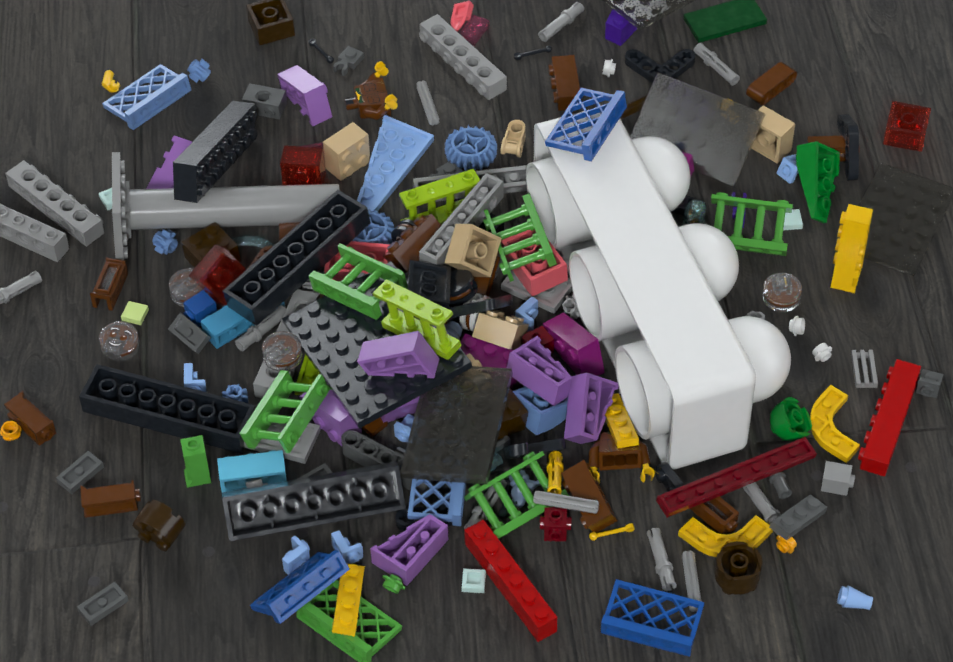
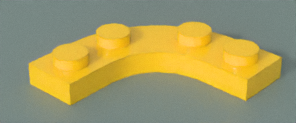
M830 385L819 396L812 407L810 416L812 422L811 432L822 448L847 463L859 450L860 444L836 429L833 417L846 403L848 395Z
M755 515L736 533L718 534L692 517L678 531V536L700 552L717 558L722 547L730 542L741 541L748 543L747 546L753 549L754 547L757 548L773 533V530L769 528L770 525Z

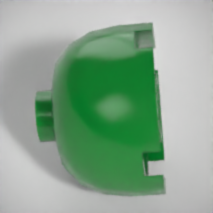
M792 397L785 398L777 403L770 413L772 432L787 442L807 437L810 434L808 431L812 429V422L805 407L800 408L797 405L799 401Z

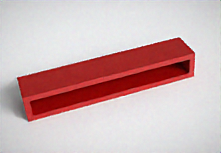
M896 359L894 367H889L887 373L889 382H884L881 391V394L884 395L883 399L878 398L875 408L878 413L877 415H872L870 421L872 430H867L864 439L866 447H861L858 460H861V470L886 476L919 379L921 366Z
M484 519L464 529L465 545L482 568L486 570L487 575L537 642L557 632V616Z

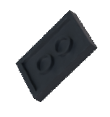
M410 260L407 289L448 309L450 304L451 267Z

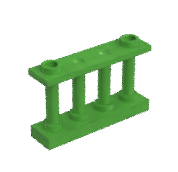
M721 192L716 193V195L712 194L711 203L717 204L714 227L720 231L722 230L725 205L737 206L734 233L728 236L736 250L786 256L788 243H784L782 240L785 214L792 213L793 204H789L785 200L771 202L730 197L728 194ZM745 208L757 209L754 237H751V239L743 238L742 236ZM765 210L777 211L775 234L772 241H764L762 238Z
M530 193L522 196L525 204L521 205V208L491 218L488 209L484 210L486 218L483 219L486 230H491L492 234L502 238L501 240L527 230H535L536 232L532 234V237L502 248L500 244L498 250L503 262L499 265L503 275L508 274L510 282L514 281L511 270L537 260H547L549 267L557 265ZM525 215V217L529 215L530 219H527V222L496 233L494 226ZM535 244L542 247L538 249V252L507 263L505 255Z
M339 244L338 249L341 258L325 274L313 271L309 275L312 288L377 320L382 315L379 306L381 299L375 296L369 297L364 293L378 278L387 279L407 289L405 274L402 270L390 267L356 251L352 247ZM347 263L355 266L342 281L332 279ZM363 270L371 273L357 289L348 287Z
M280 370L239 433L247 447L255 449L261 439L279 441L285 452L290 454L330 390L322 375L318 374L312 384L294 383L288 371ZM292 391L306 392L302 400L288 399ZM282 407L297 408L292 416L277 415ZM271 423L286 424L282 432L267 431Z
M534 451L523 457L524 462L482 486L480 483H477L468 489L469 494L464 499L467 501L473 497L476 498L492 525L491 530L498 539L545 512V508L552 507L533 502V494L519 473L521 469L529 465L542 488L547 492L548 479L537 460L544 456L543 451L535 454ZM509 476H512L529 505L527 506L529 510L523 514L516 509L500 482ZM492 486L510 514L509 518L511 521L506 524L498 520L482 493ZM564 489L561 495L569 496L567 491Z

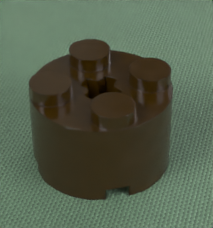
M149 500L134 520L132 526L138 530L139 534L137 536L142 541L149 543L151 540L156 543L155 545L160 550L166 552L186 526V523L180 515L177 517L172 515L173 509L157 500H152L151 502Z
M741 541L730 542L723 546L717 555L715 579L725 594L741 595L757 589L762 569V557L755 547L753 549L747 546L748 543Z

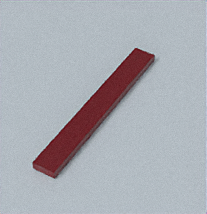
M803 437L658 495L656 501L668 518L816 457L817 453L807 438Z

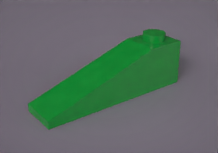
M817 141L797 145L796 165L811 219L827 223L831 206L830 194L835 190L833 182L834 178L839 174L840 152Z

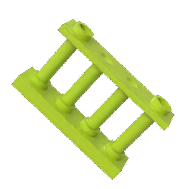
M471 169L399 193L407 210L409 209V217L405 219L414 221L420 215L433 214L442 225L464 200L454 202V194L465 191L466 197L480 181L475 170ZM446 197V205L436 208L435 200ZM427 203L428 211L417 214V206Z
M387 279L373 292V296L387 302L389 314L381 321L383 328L397 335L419 331L433 351L447 360L461 347L460 340L448 335L444 325L453 315V311Z

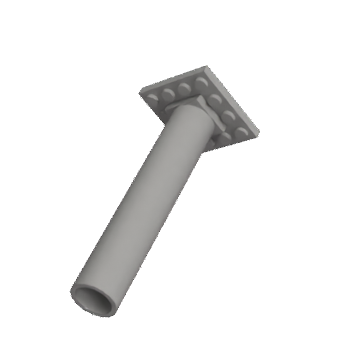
M112 152V216L115 259H128V247H124V245H127L128 238H131V230L205 228L214 222L219 227L279 226L280 223L301 222L335 191L340 190L339 184L212 187L198 203L174 200V188L130 189L129 181H126L125 174H121L125 173V161L120 160V152Z

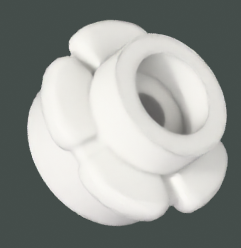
M605 59L603 75H608V77H610V74L614 75L616 63H612L613 59Z
M795 316L789 322V331L793 332L794 336H797V334L803 335L805 319Z
M826 343L819 344L812 351L815 361L821 360V362H825L832 355L830 353L832 347H828Z

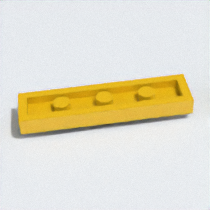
M619 393L613 394L611 398L613 400L612 405L607 408L605 417L617 448L639 445V437Z
M347 563L350 570L344 573L339 580L332 633L355 636L365 566Z

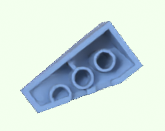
M527 387L513 391L528 411L526 427L535 435L553 429L566 419L568 397L553 406Z

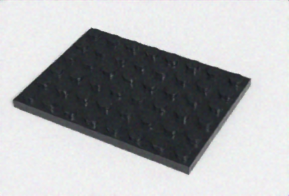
M392 262L386 264L390 267L397 269ZM371 273L352 281L348 287L357 289ZM378 278L364 294L369 297L373 296V292L385 280ZM324 296L287 315L282 320L359 429L473 368L469 358L459 348L449 360L437 355L439 362L434 378H427V375L415 374L414 377H407V374L395 373L394 377L367 375L357 362L363 342L397 335L383 328L381 321L389 314L387 302L383 300L379 302L382 315L375 320Z

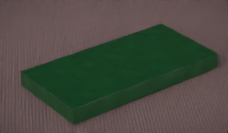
M732 0L685 13L683 17L698 43L767 24V18L755 0Z

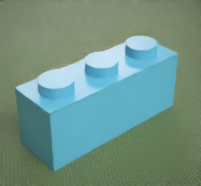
M272 450L257 454L249 453L247 455L227 456L217 459L222 492L247 488L246 482L255 479H262L263 484L287 481L283 450Z

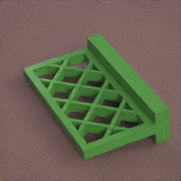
M338 580L334 581L297 610L296 617L357 662H371L372 656L402 630V625L360 597L359 619H357V626H360V632H355V636L332 633L334 619L329 614H335V607H329L328 601H336L337 595H328V590L333 586L338 589ZM315 601H325L326 608H317L313 603ZM362 613H372L375 615V619H362ZM376 625V632H363V626ZM379 625H389L393 629L389 632H380ZM364 638H377V643L371 647L364 642Z

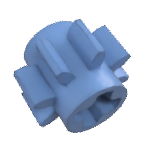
M195 59L187 69L190 72L189 78L196 83L198 80L204 82L211 73V70L208 69L209 63L204 59H201L200 62Z
M165 229L158 231L152 240L153 245L156 246L154 250L166 255L174 252L178 245L177 239L174 238L176 234L169 229L167 231Z
M239 384L228 385L227 390L222 391V397L248 403L247 389H242Z

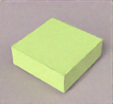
M129 301L121 315L122 321L142 325L149 311L148 305Z

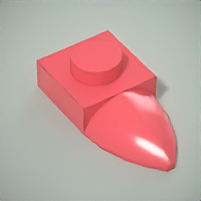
M471 1L454 4L451 27L457 32L462 28L465 21L471 19L474 6Z

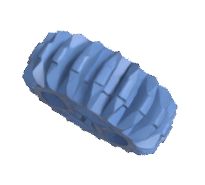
M469 125L467 128L460 127L459 131L454 130L453 134H449L448 139H446V158L448 162L451 160L452 164L455 163L460 169L464 168L465 171L468 169H479L482 171L483 167L488 168L489 164L493 163L494 158H496L497 143L494 135H491L490 131H485L484 127L480 129L477 126L470 128Z
M368 209L371 224L352 241L392 244L391 233L394 230V224L391 222L390 217H386L384 212L379 214L378 210L371 212Z

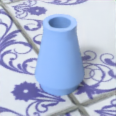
M849 585L847 587L841 586L837 598V604L842 605L843 608L870 610L873 602V597Z

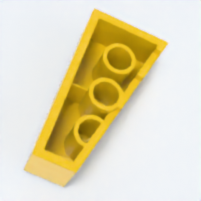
M848 204L847 211H842L840 224L843 225H840L837 237H840V239L838 238L835 250L838 252H835L833 259L835 267L830 288L855 293L864 262L873 209Z

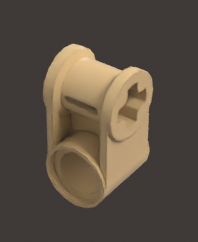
M513 120L509 122L505 137L502 140L501 154L508 153L521 157L525 142V124L523 121Z

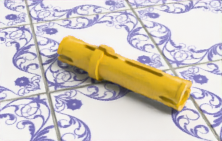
M552 451L549 454V462L546 467L548 473L547 492L555 494L562 493L561 473L564 471V465L562 463L563 456H561L562 454L559 451Z

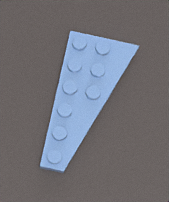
M384 115L382 126L379 129V136L369 161L368 171L364 177L363 187H361L357 201L366 206L367 209H370L371 212L379 211L433 143L434 135Z

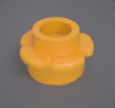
M7 421L1 426L0 435L6 441L16 440L20 437L22 429L15 421Z
M778 535L776 538L778 541L776 546L783 553L788 552L791 554L797 546L793 537L785 540Z

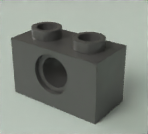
M249 83L242 102L254 103L258 116L280 120L287 105L286 90Z

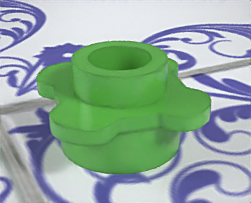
M390 574L389 577L383 575L382 578L385 581L382 586L385 589L399 594L401 589L405 590L406 587L403 586L401 578Z

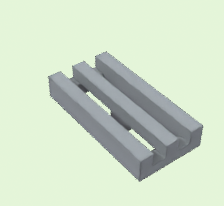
M852 350L851 359L856 388H877L878 380L873 350H868V352ZM857 358H861L864 383H861ZM866 358L869 361L872 382H869Z

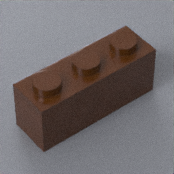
M574 55L552 56L551 64L548 65L549 76L553 77L550 78L551 90L555 89V92H553V103H557L558 111H562L568 108L580 90Z
M433 214L417 217L413 222L415 225L411 229L407 228L400 235L402 238L387 247L388 252L383 257L388 263L392 262L397 269L407 273L409 261L420 260L419 251L442 226Z
M585 460L561 473L564 478L562 484L567 493L571 492L573 497L599 501V509L596 514L580 511L582 514L580 520L585 529L590 528L592 532L597 533L618 521L591 467Z

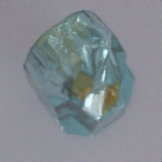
M693 199L688 203L685 208L682 226L693 223L705 224L707 208L702 201Z

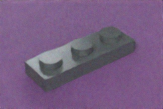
M810 494L775 518L769 528L785 540H788L824 515L828 507Z

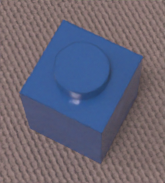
M204 290L183 302L184 315L198 327L201 326V320L217 311L216 302Z

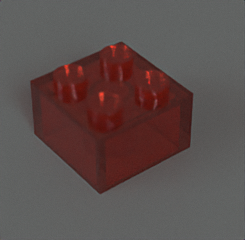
M892 101L883 145L922 152L931 108Z
M284 145L280 161L283 185L324 184L326 172L323 148Z
M214 245L188 276L215 302L226 306L227 303L223 290L244 273L246 269L227 249Z

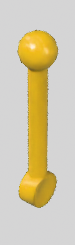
M627 524L625 527L600 533L591 532L589 538L594 541L598 537L624 531L632 532L635 528L633 524Z

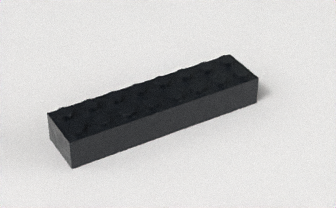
M232 101L174 160V200L198 203L243 152L249 148L252 142L256 140L257 129H255V122L257 120V111H255L254 103Z
M340 190L335 191L223 290L227 306L254 325L260 324L309 280V275L313 271H319L339 253V244L346 246L371 224L367 207Z
M96 364L79 396L82 410L85 413L184 439L202 435L204 444L242 454L245 447L244 440L239 433L256 409L253 404Z
M396 461L221 493L229 541L406 509L399 465Z

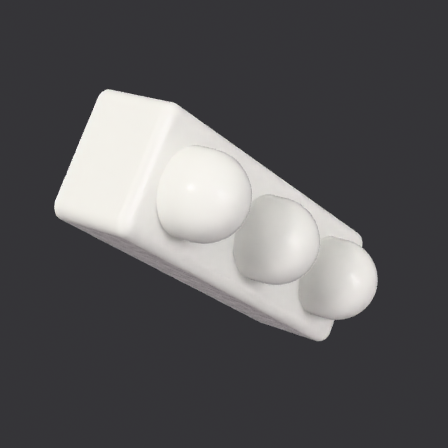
M597 113L591 115L590 117L591 119L600 117L601 114ZM585 117L577 120L576 122L577 124H580L588 120ZM560 118L535 124L534 162L529 163L526 168L527 191L531 195L547 239L558 250L560 256L567 264L574 299L582 322L588 332L594 335L598 341L603 342L616 369L622 401L636 432L641 438L645 440L650 439L661 463L667 462L673 470L743 449L748 441L752 405L769 398L782 387L790 371L791 353L783 334L770 322L752 316H742L728 320L718 301L731 291L737 280L739 272L738 254L728 236L713 226L701 223L677 226L671 211L680 205L689 189L690 169L686 157L676 145L660 137L647 136L631 140L621 119H619L592 162L586 161L583 154L545 145V140ZM573 122L565 124L563 128L574 126ZM592 127L581 129L582 133L590 131ZM575 131L567 135L570 138L572 136L578 135L579 133L578 131ZM561 136V137L555 138L554 140H555V141H561V140H564L565 137H564V136ZM583 140L574 142L572 145L581 146Z

